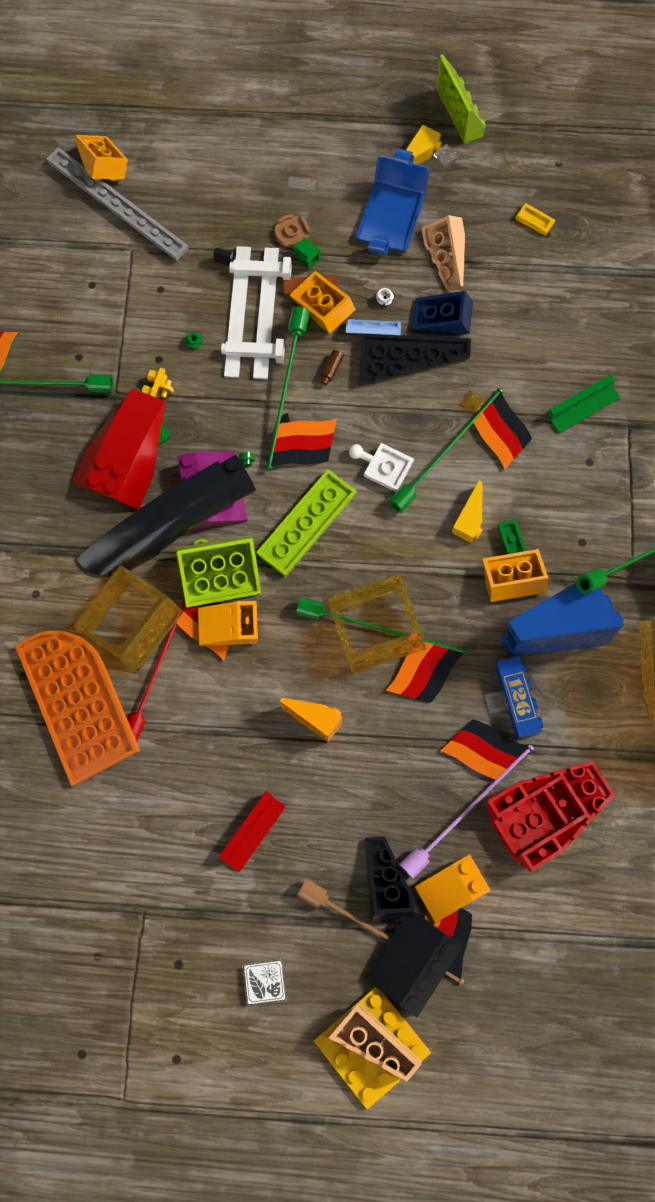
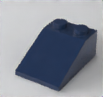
M466 291L415 298L411 330L413 332L448 336L470 334L473 301Z

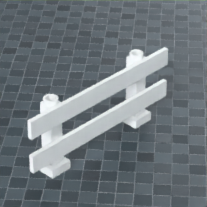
M237 246L236 260L230 262V273H234L228 341L222 343L221 347L222 354H226L224 378H239L241 357H255L253 379L268 380L269 359L275 358L276 363L284 364V339H276V344L271 343L276 281L277 277H283V280H290L292 271L291 257H283V262H278L279 248L265 247L264 261H250L251 247ZM249 276H262L256 343L242 342Z

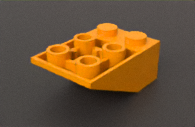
M237 601L198 608L199 646L257 644L256 601Z

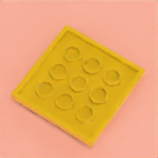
M375 987L359 1001L362 1006L422 1061L431 1054L397 1009L378 988ZM354 1005L319 1035L314 1042L365 1108L369 1109L395 1086L401 1078L383 1069L380 1065L365 1059L362 1055L347 1049L344 1045L329 1039L333 1031L355 1007Z

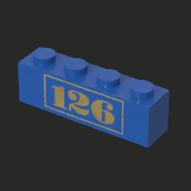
M520 656L496 662L495 669L516 740L539 735L542 732L543 722L536 713L538 706L536 699L532 698L530 693L532 691L531 682L529 679L526 680L525 672L527 670L525 662L520 660Z

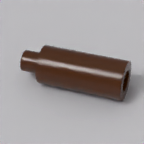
M338 350L332 351L320 375L322 377L320 381L322 385L327 386L328 382L333 380L344 358L342 352Z

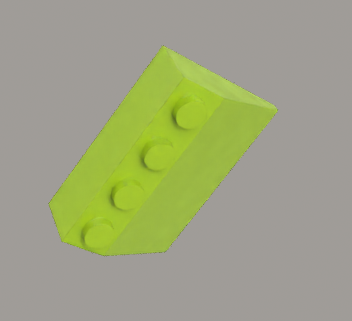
M440 55L436 90L464 144L482 138L484 129H486L484 119L480 118L477 106L472 103L471 94L469 91H466L463 79L458 76L456 70L445 56Z
M250 535L175 548L186 607L262 594L253 538Z

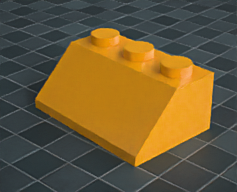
M539 549L482 559L486 588L491 602L547 593L548 575Z

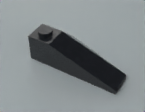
M365 838L371 922H393L415 913L412 890L407 885L403 877L404 874L399 869L386 838Z

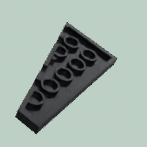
M362 333L359 386L469 359L471 339Z

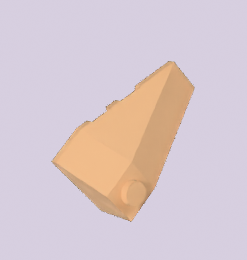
M448 215L421 228L424 245L430 251L431 259L439 269L438 274L446 290L451 291L463 286L465 233L462 218Z

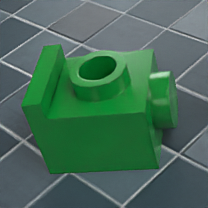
M305 237L293 246L297 260L305 263L307 270H310L321 259V250Z

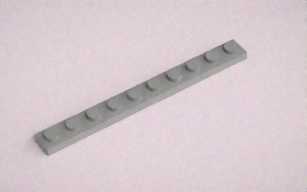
M59 147L47 158V162L176 261L189 249L186 243L104 181L92 179L85 171L83 165Z

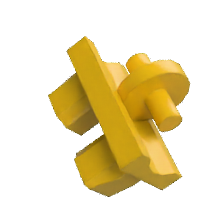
M160 368L159 371L150 370L147 380L154 383L153 387L144 385L141 392L164 399L167 394L172 395L174 389L170 386L172 382L167 380L166 370Z

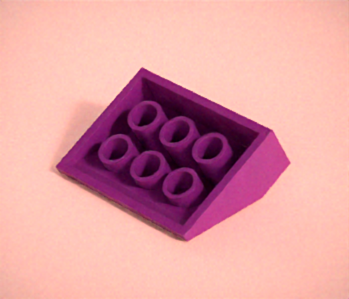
M192 452L177 455L182 481L217 461L221 463L234 456V452ZM243 498L192 528V532L247 522Z

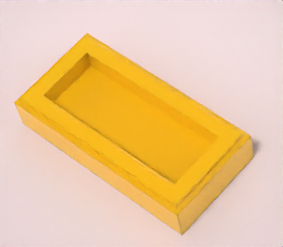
M527 203L523 205L515 218L544 236L547 235L555 223V219Z

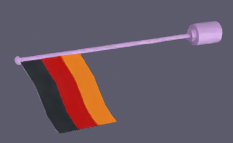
M472 719L440 752L456 758L475 772L495 781L425 850L423 848H415L398 865L403 872L413 880L430 863L428 852L530 751L533 752L534 747L515 742L489 725Z

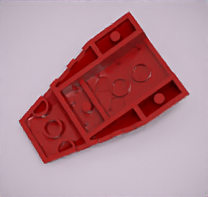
M131 388L86 448L71 483L118 500L122 504L134 509H140L154 477V466L157 459V448L160 441V429L163 423L166 401Z
M590 761L546 775L519 781L487 800L486 803L491 824L511 856L528 871L532 872L563 853L616 794L594 761Z

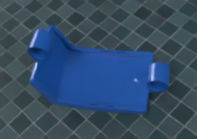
M397 148L394 158L379 155L377 159L374 184L356 234L357 241L369 243L368 252L383 256L387 255L389 249L403 253L407 252L425 198L430 172L429 167L413 163L414 156L411 151Z

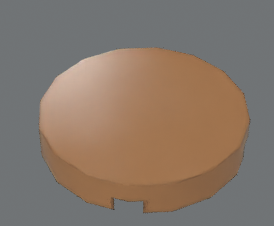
M290 214L283 216L277 221L274 233L277 242L281 246L293 249L296 242L301 241L304 237L306 239L309 238L310 229L303 217Z

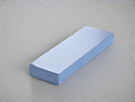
M348 319L346 333L400 335L401 322Z

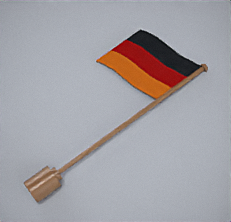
M309 879L305 880L297 897L317 909L319 905L324 907L327 904L389 941L391 937L328 901L329 896L326 895L328 890ZM460 908L434 923L427 910L424 918L460 941L463 945L445 974L459 982L458 985H462L464 983V978H461L463 957L471 933L472 914Z

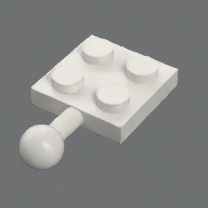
M382 443L374 456L364 452L363 448L358 444H354L349 448L351 458H362L370 462L364 477L395 492L400 488L414 462L413 458Z

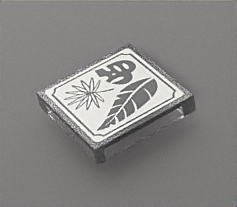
M283 959L242 964L246 1007L288 1001Z

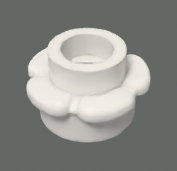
M388 288L380 289L376 294L377 302L380 305L391 304L394 299L391 290Z

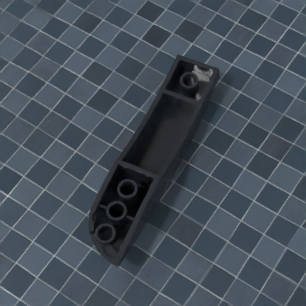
M237 455L221 463L217 461L138 509L98 539L76 559L84 569L92 574L103 577L122 575L159 555L163 549L204 520L256 491L255 486Z

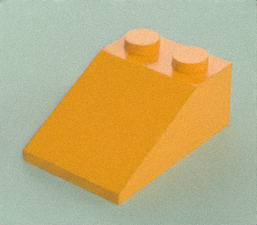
M75 135V141L85 171L92 179L124 180L128 159L107 136Z
M316 271L290 294V297L300 307L310 311L309 316L329 334L356 310L347 294Z
M286 698L280 700L283 710L328 743L342 725L341 712L333 706L329 708L322 704Z
M470 854L415 886L434 923L491 891Z

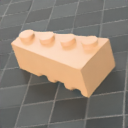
M359 1002L329 1037V1039L344 1045L347 1049L362 1055L365 1059L380 1065L383 1069L405 1081L411 1078L422 1063V1060Z

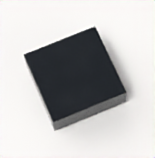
M217 247L214 249L215 262L230 266V262L234 261L232 251Z

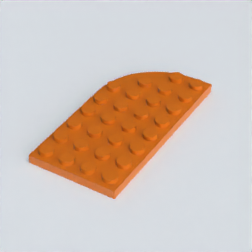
M50 630L35 634L15 645L71 786H76L140 752L105 665L96 649L88 641L73 633Z

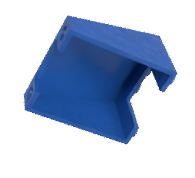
M576 583L510 620L506 626L510 634L507 636L505 634L502 635L500 642L510 658L604 646L609 644L624 626V620L622 615L614 610L610 597L604 595L601 588L590 594H583L578 590Z

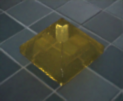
M469 390L460 406L477 414L485 398Z

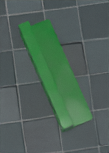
M612 374L549 409L547 417L558 433L567 430L620 399V395L613 387L616 379Z

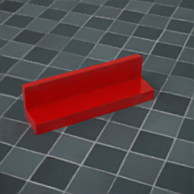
M265 791L219 858L238 872H241L286 806L275 799L272 794Z

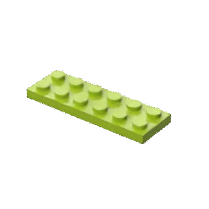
M327 469L259 548L256 554L286 577L357 494V490Z

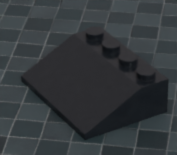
M415 912L402 919L365 979L403 1009L418 1017L463 945L460 941Z

